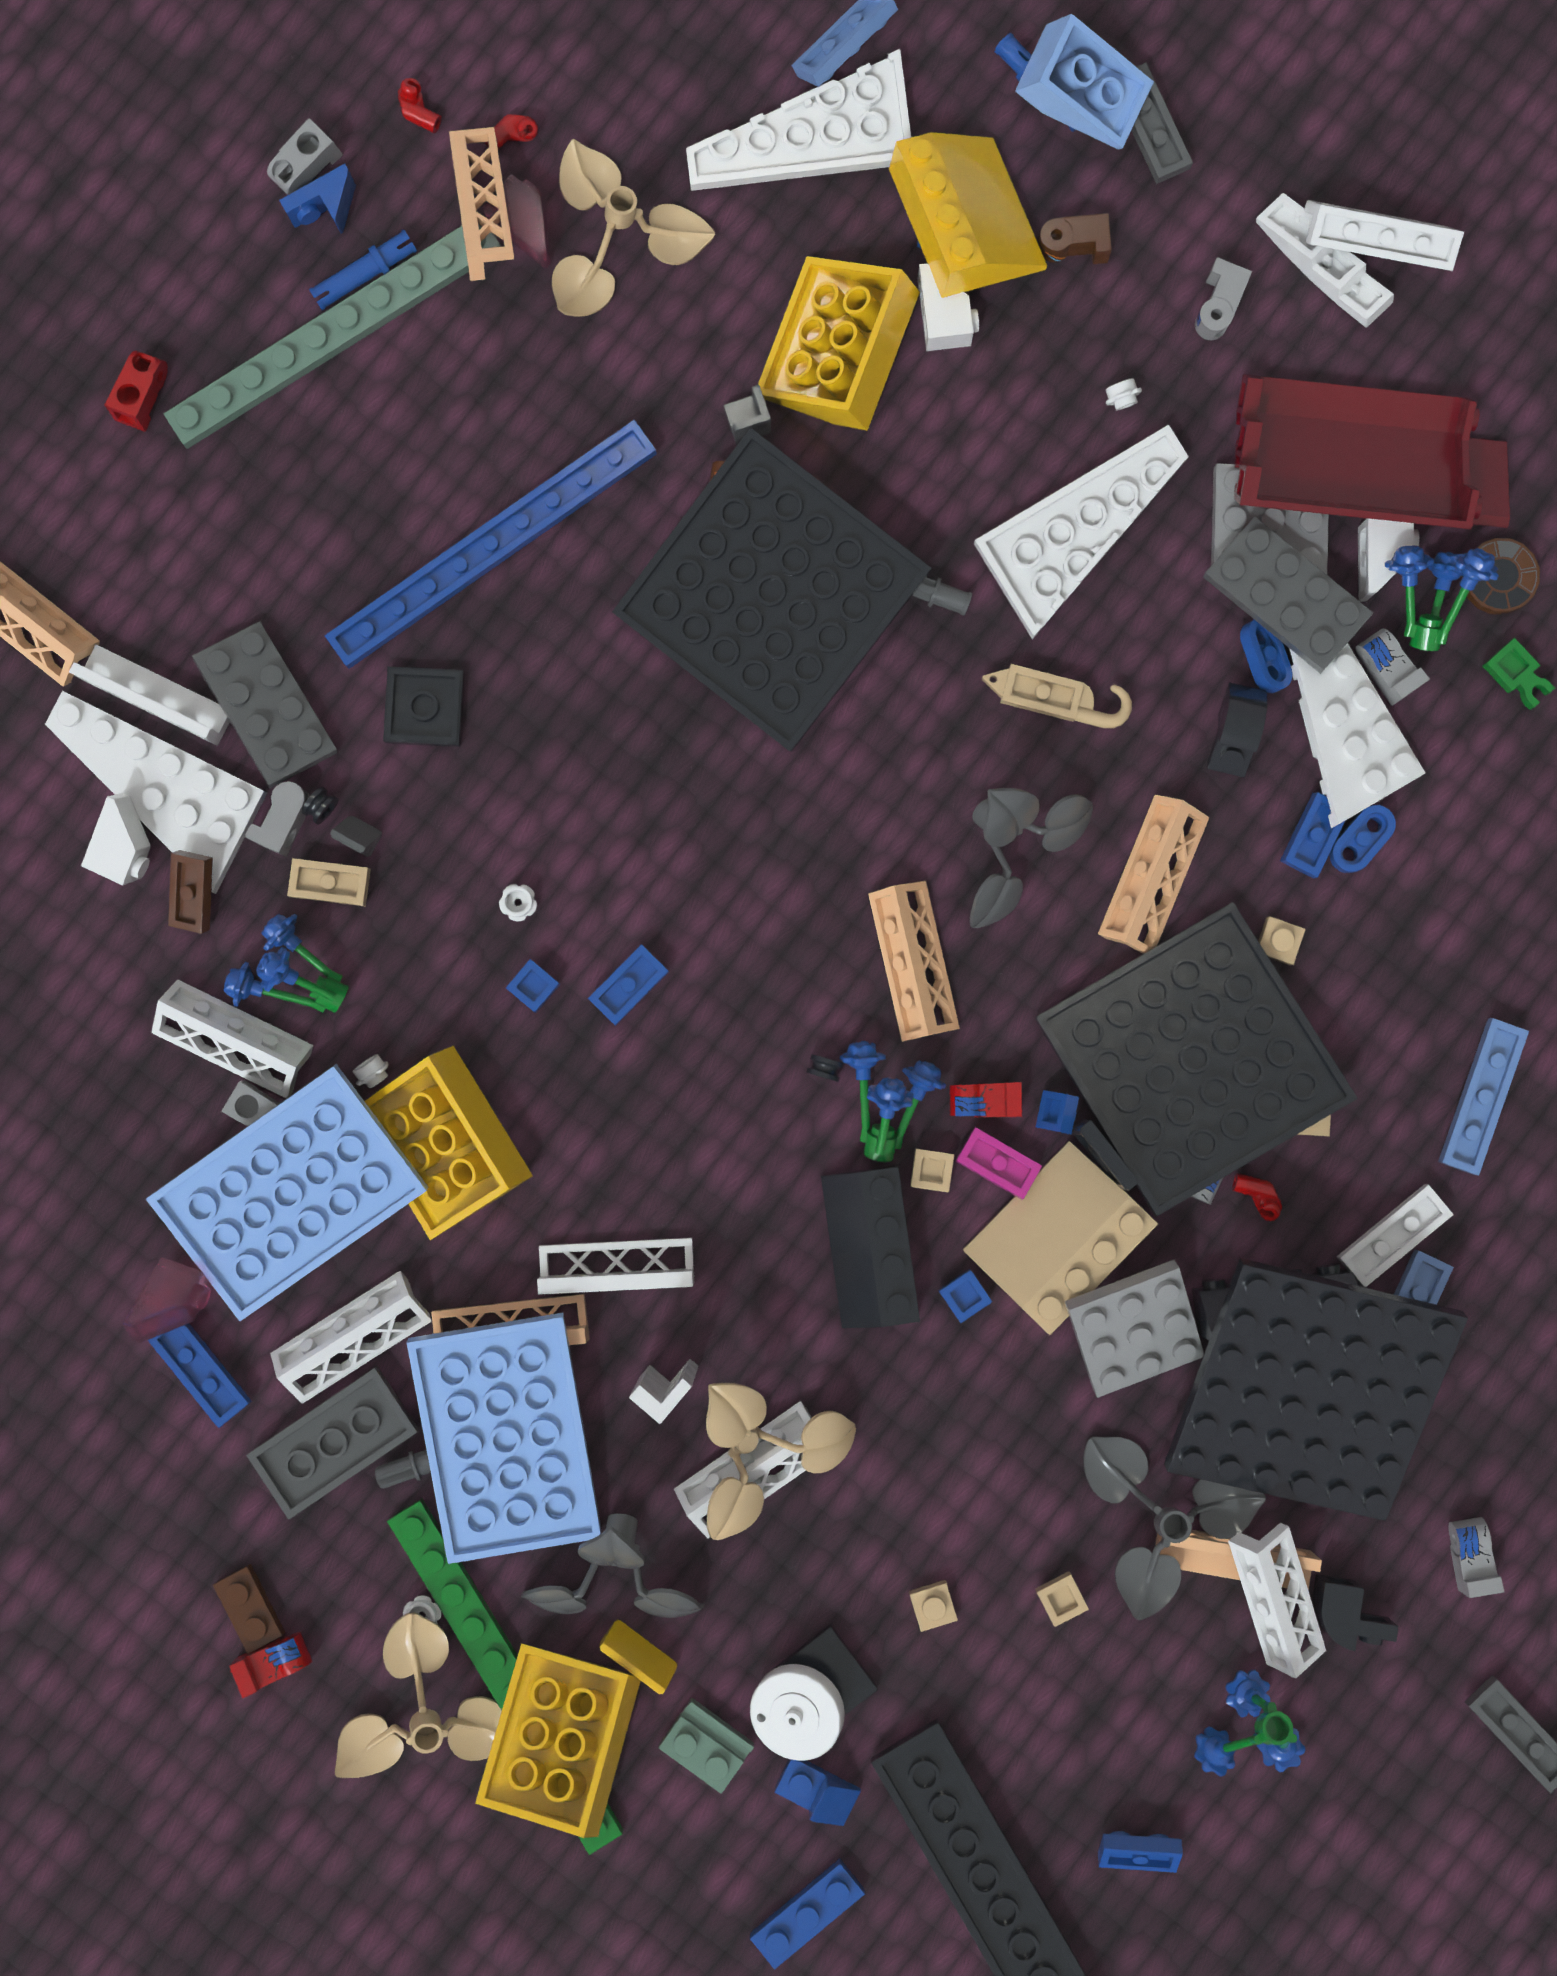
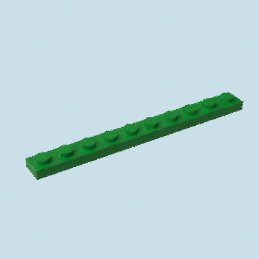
M423 1498L389 1518L387 1523L502 1711L518 1655L462 1562L448 1564L442 1530ZM608 1803L598 1837H579L589 1855L623 1834V1827Z

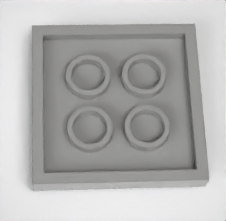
M1235 464L1215 465L1213 471L1211 566L1255 516L1327 575L1329 514L1240 505L1234 499V487L1238 481L1240 468H1235Z
M1175 1260L1065 1301L1085 1367L1097 1398L1204 1357L1180 1268Z

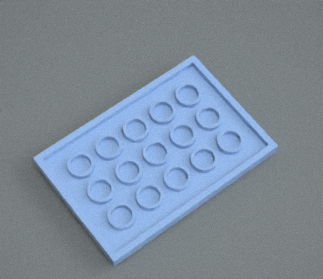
M335 1064L155 1191L146 1200L234 1315L241 1321L419 1197L429 1187L338 1065Z
M564 1313L408 1338L407 1348L448 1564L588 1541L599 1536L602 1530Z

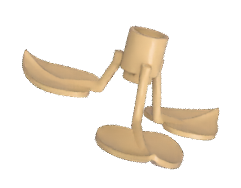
M575 139L570 141L561 161L559 174L560 190L565 200L578 210H588L596 203L601 208L605 207L604 215L607 227L594 264L588 258L581 255L565 257L556 265L553 271L552 290L557 308L561 313L582 317L600 311L613 297L615 279L611 273L600 269V266L603 263L614 229H626L632 225L634 220H637L642 231L650 234L648 239L650 252L659 261L670 265H680L692 260L714 239L715 232L700 216L675 204H661L654 207L650 211L648 225L642 216V209L636 208L637 197L635 193L628 187L620 186L622 178L617 165L606 155L584 146Z
M736 1383L709 1384V1405L706 1418L708 1437L719 1447H730L728 1455L734 1460L740 1474L739 1480L734 1477L724 1478L714 1489L707 1510V1530L709 1536L713 1540H721L746 1530L759 1517L764 1503L763 1491L758 1484L747 1482L749 1476L740 1458V1454L750 1453L757 1447L759 1438L795 1453H803L801 1465L806 1471L824 1473L836 1467L848 1454L855 1437V1423L836 1411L818 1413L803 1428L801 1434L803 1445H796L758 1428L765 1419L767 1408L765 1399L759 1392L748 1386Z
M416 1612L407 1613L393 1624L384 1641L383 1659L389 1673L393 1677L400 1679L413 1674L415 1677L419 1711L410 1719V1732L397 1724L388 1727L386 1720L377 1714H361L354 1717L344 1726L338 1739L335 1765L336 1777L359 1778L390 1768L400 1759L404 1751V1743L401 1737L405 1738L406 1743L412 1745L420 1753L436 1751L441 1746L443 1737H448L450 1749L461 1759L479 1761L489 1757L502 1712L495 1700L484 1696L467 1698L460 1703L457 1718L449 1717L443 1725L438 1713L426 1708L421 1672L431 1673L438 1670L444 1664L449 1653L447 1636L444 1630L435 1622Z

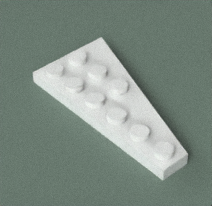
M900 49L888 54V58L873 65L868 63L857 68V72L839 81L831 80L781 104V108L766 115L760 113L750 118V122L731 131L726 129L687 147L686 153L691 191L889 167L896 141L911 138Z
M1169 425L974 541L976 549L1032 639L1187 460V453Z
M1348 643L1321 674L1290 649L1294 664L1291 666L1293 680H1298L1302 696L1299 703L1312 755L1318 759L1323 778L1319 782L1322 794L1327 795L1331 810L1328 818L1330 826L1333 828L1425 774V771Z
M62 691L45 725L114 794L125 793L130 796L139 819L171 852L183 850L213 857L211 892L216 894L267 792Z

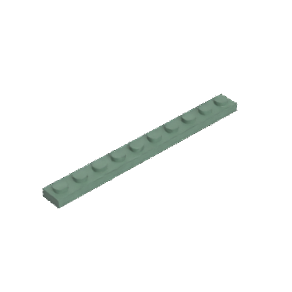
M460 226L163 413L182 444L187 449L468 273L469 268L463 227ZM491 232L481 242L482 249L501 247Z

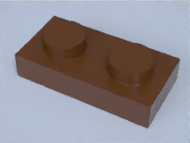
M183 850L171 853L168 926L200 934L210 930L213 857Z
M251 1563L213 1584L247 1654L274 1641L285 1633Z

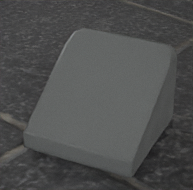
M349 816L334 827L330 835H332L333 839L362 855L371 857L382 837V832L354 816Z

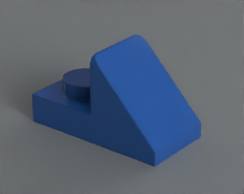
M344 163L279 201L295 228L315 222L321 213L328 210L342 234L356 184Z
M791 1759L788 1760L774 1790V1793L809 1810V1820L844 1826L861 1792V1788L807 1760L797 1761Z

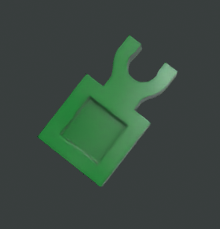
M1515 638L1505 644L1482 665L1507 693L1512 692L1516 688L1520 693L1522 703L1529 710L1540 703L1532 694L1534 687L1540 689L1544 696L1555 689L1547 679L1540 678L1534 673L1541 665Z

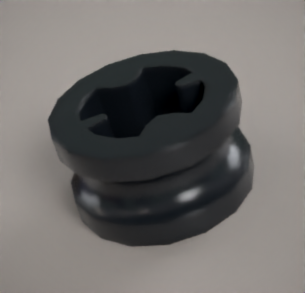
M323 786L311 794L302 808V813L306 816L312 815L313 822L317 825L324 822L330 816L339 801L335 795L328 796V790Z
M811 1054L810 1059L813 1061V1065L807 1068L806 1073L839 1082L840 1077H838L837 1071L843 1068L844 1064Z

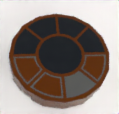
M1494 538L1481 543L1477 547L1494 555V566L1498 568L1497 573L1499 575L1497 580L1478 581L1475 589L1469 591L1467 599L1477 609L1489 614L1511 613L1522 608L1534 597L1540 583V567L1535 555L1524 544L1511 538Z

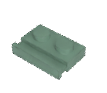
M691 1698L688 1705L680 1713L659 1743L658 1748L722 1794L744 1763L749 1752L753 1750L754 1742Z

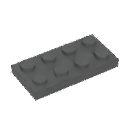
M1255 516L1203 576L1204 579L1320 674L1373 614L1371 610Z
M260 621L192 655L195 665L270 789L337 754L336 747Z
M377 1366L246 1456L289 1520L416 1434L420 1429Z

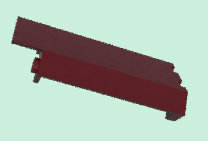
M1243 374L1236 410V424L1240 425L1238 440L1235 443V468H1240L1238 481L1234 487V499L1240 505L1415 524L1472 529L1473 524L1508 528L1510 502L1507 442L1470 437L1471 431H1475L1478 426L1480 416L1479 408H1476L1477 401L1470 398Z

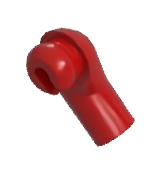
M404 79L401 82V88L398 90V99L403 117L432 133H436L441 125L442 116L424 107L421 85L416 79Z
M508 114L494 126L498 150L507 141L528 142L533 140L538 134V125L529 116ZM484 142L489 148V142Z
M1236 1173L1232 1184V1191L1250 1195L1260 1216L1264 1220H1276L1280 1216L1282 1203L1273 1184L1267 1180Z

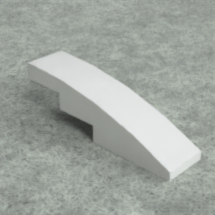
M1282 193L1256 218V223L1318 288L1367 328L1393 303L1394 294L1366 273V263L1351 252L1306 243L1313 215L1304 212L1302 206Z

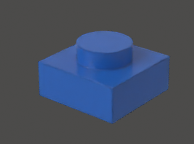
M529 959L507 985L506 989L533 1012L537 1013L560 986V983L532 959Z
M1043 1090L1036 1127L1071 1135L1079 1097Z
M971 1269L966 1270L938 1290L960 1323L992 1302Z

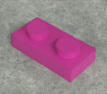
M976 1127L971 1132L955 1161L1021 1200L1025 1198L1042 1165Z

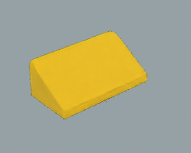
M618 1619L614 1621L600 1641V1650L659 1695H663L677 1669V1663Z

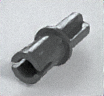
M926 577L912 595L927 601V606L929 607L935 604L960 613L963 616L968 609L972 597L971 592H965L941 582L942 578L939 577L937 580Z
M427 1449L414 1453L413 1450L409 1451V1456L378 1466L375 1469V1476L380 1488L384 1489L413 1478L420 1481L423 1475L431 1473Z

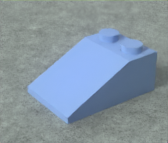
M1069 14L1046 24L1015 92L1043 114L1119 150L1124 147L1154 81L1077 17Z

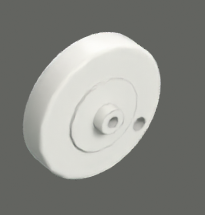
M789 1664L771 1670L762 1678L752 1695L750 1718L757 1736L771 1751L787 1759L805 1761L822 1756L835 1744L844 1724L845 1711L839 1691L824 1674L805 1665Z

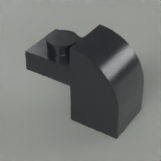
M1229 682L1218 713V732L1207 761V769L1245 778L1252 755L1258 750L1267 713V692L1265 690Z
M1316 1574L1312 1605L1318 1624L1337 1644L1348 1650L1355 1651L1357 1636H1359L1360 1641L1373 1645H1382L1383 1640L1397 1641L1399 1626L1390 1618L1361 1613L1364 1588L1355 1580Z

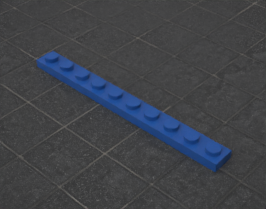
M635 420L631 421L324 636L345 666L350 669L657 455L656 449Z

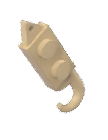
M1011 664L1008 669L986 674L982 677V680L1001 698L1000 703L1072 722L1078 721L1101 728H1116L1129 718L1132 711V701L1129 694L1117 685H1112L1110 689L1120 697L1121 708L1115 714H1107L1093 710V692L1089 686L1080 681ZM991 677L996 679L995 683L990 682Z

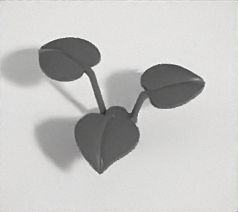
M1016 788L988 790V798L977 805L972 819L983 830L984 839L991 845L1003 872L1002 875H990L976 893L970 914V926L972 928H981L1005 918L1015 909L1022 896L1023 883L1016 876L1010 877L1012 870L1000 847L1011 843L1017 835L1023 833L1025 828L1036 834L1044 835L1042 846L1047 851L1056 852L1064 850L1074 844L1086 830L1093 812L1092 801L1078 794L1063 797L1049 810L1045 819V826L1040 827L1032 824L1039 812V800L1035 795Z
M1091 1437L1085 1446L1083 1464L1086 1479L1098 1497L1110 1503H1120L1131 1491L1156 1514L1154 1527L1162 1537V1540L1155 1545L1153 1552L1140 1546L1131 1548L1120 1557L1115 1568L1117 1588L1136 1620H1142L1156 1614L1176 1594L1181 1582L1180 1564L1174 1557L1160 1554V1552L1165 1547H1169L1171 1542L1180 1543L1189 1537L1192 1530L1191 1523L1194 1522V1517L1199 1514V1523L1206 1533L1218 1539H1229L1238 1532L1242 1533L1249 1526L1259 1508L1266 1501L1263 1493L1199 1479L1192 1489L1194 1501L1198 1506L1193 1507L1187 1515L1173 1507L1162 1509L1135 1486L1144 1481L1148 1473L1147 1457L1139 1445L1122 1437Z
M626 1514L609 1515L606 1530L599 1536L585 1541L579 1546L578 1555L591 1563L580 1588L571 1591L563 1586H543L521 1593L522 1598L544 1610L558 1614L579 1613L586 1609L587 1602L582 1597L585 1595L598 1566L611 1565L634 1570L636 1590L638 1595H640L634 1599V1605L648 1614L664 1618L683 1617L701 1610L705 1602L699 1603L693 1597L678 1590L665 1588L648 1590L644 1587L641 1567L644 1565L645 1558L639 1551L640 1546L635 1544L638 1520Z

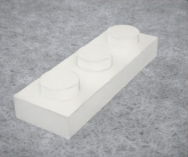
M1424 1184L1341 1252L1337 1258L1348 1271L1354 1273L1355 1279L1361 1287H1367L1454 1214L1430 1185Z

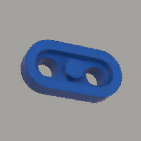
M1254 619L1244 624L1240 632V640L1255 683L1261 690H1265L1267 693H1275L1286 688L1291 683L1293 674L1283 643Z
M1372 805L1360 811L1336 839L1329 854L1332 865L1343 873H1354L1366 867L1395 831L1396 821L1392 812L1381 805ZM1369 819L1377 822L1378 829L1376 832H1371L1368 829L1367 822ZM1345 848L1353 851L1354 857L1352 861L1344 859L1343 850Z

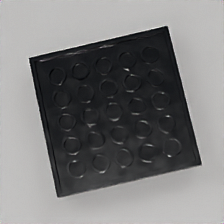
M750 427L612 613L783 747L792 752L926 579L932 568Z
M1233 902L1035 1017L1037 1024L1112 1147L1138 1179L1139 1183L1136 1186L1155 1217L1358 1099Z
M1240 1258L1164 1462L1167 1472L1386 1521L1468 1317L1461 1310Z

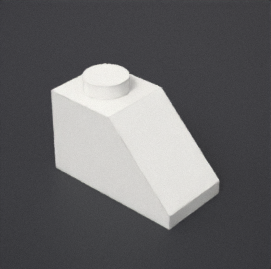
M919 264L917 279L926 351L971 346L974 332H979V317L977 309H971L969 295L961 292L942 298L930 266L928 264Z
M1367 518L1358 527V584L1360 602L1369 600L1396 574L1395 571H1389V568H1386L1384 563L1394 557V553L1398 548L1412 545L1419 546V532L1417 529H1414V523Z
M119 793L107 796L81 865L120 885L141 879L146 873L150 862L147 855L151 845L129 795Z

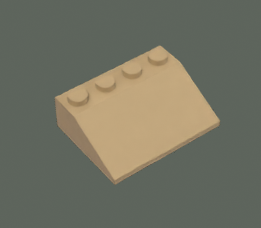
M1068 1141L1039 1171L1025 1198L1021 1200L1014 1196L962 1250L1047 1334L1051 1335L1069 1316L1065 1301L1095 1290L1158 1223L1077 1147Z

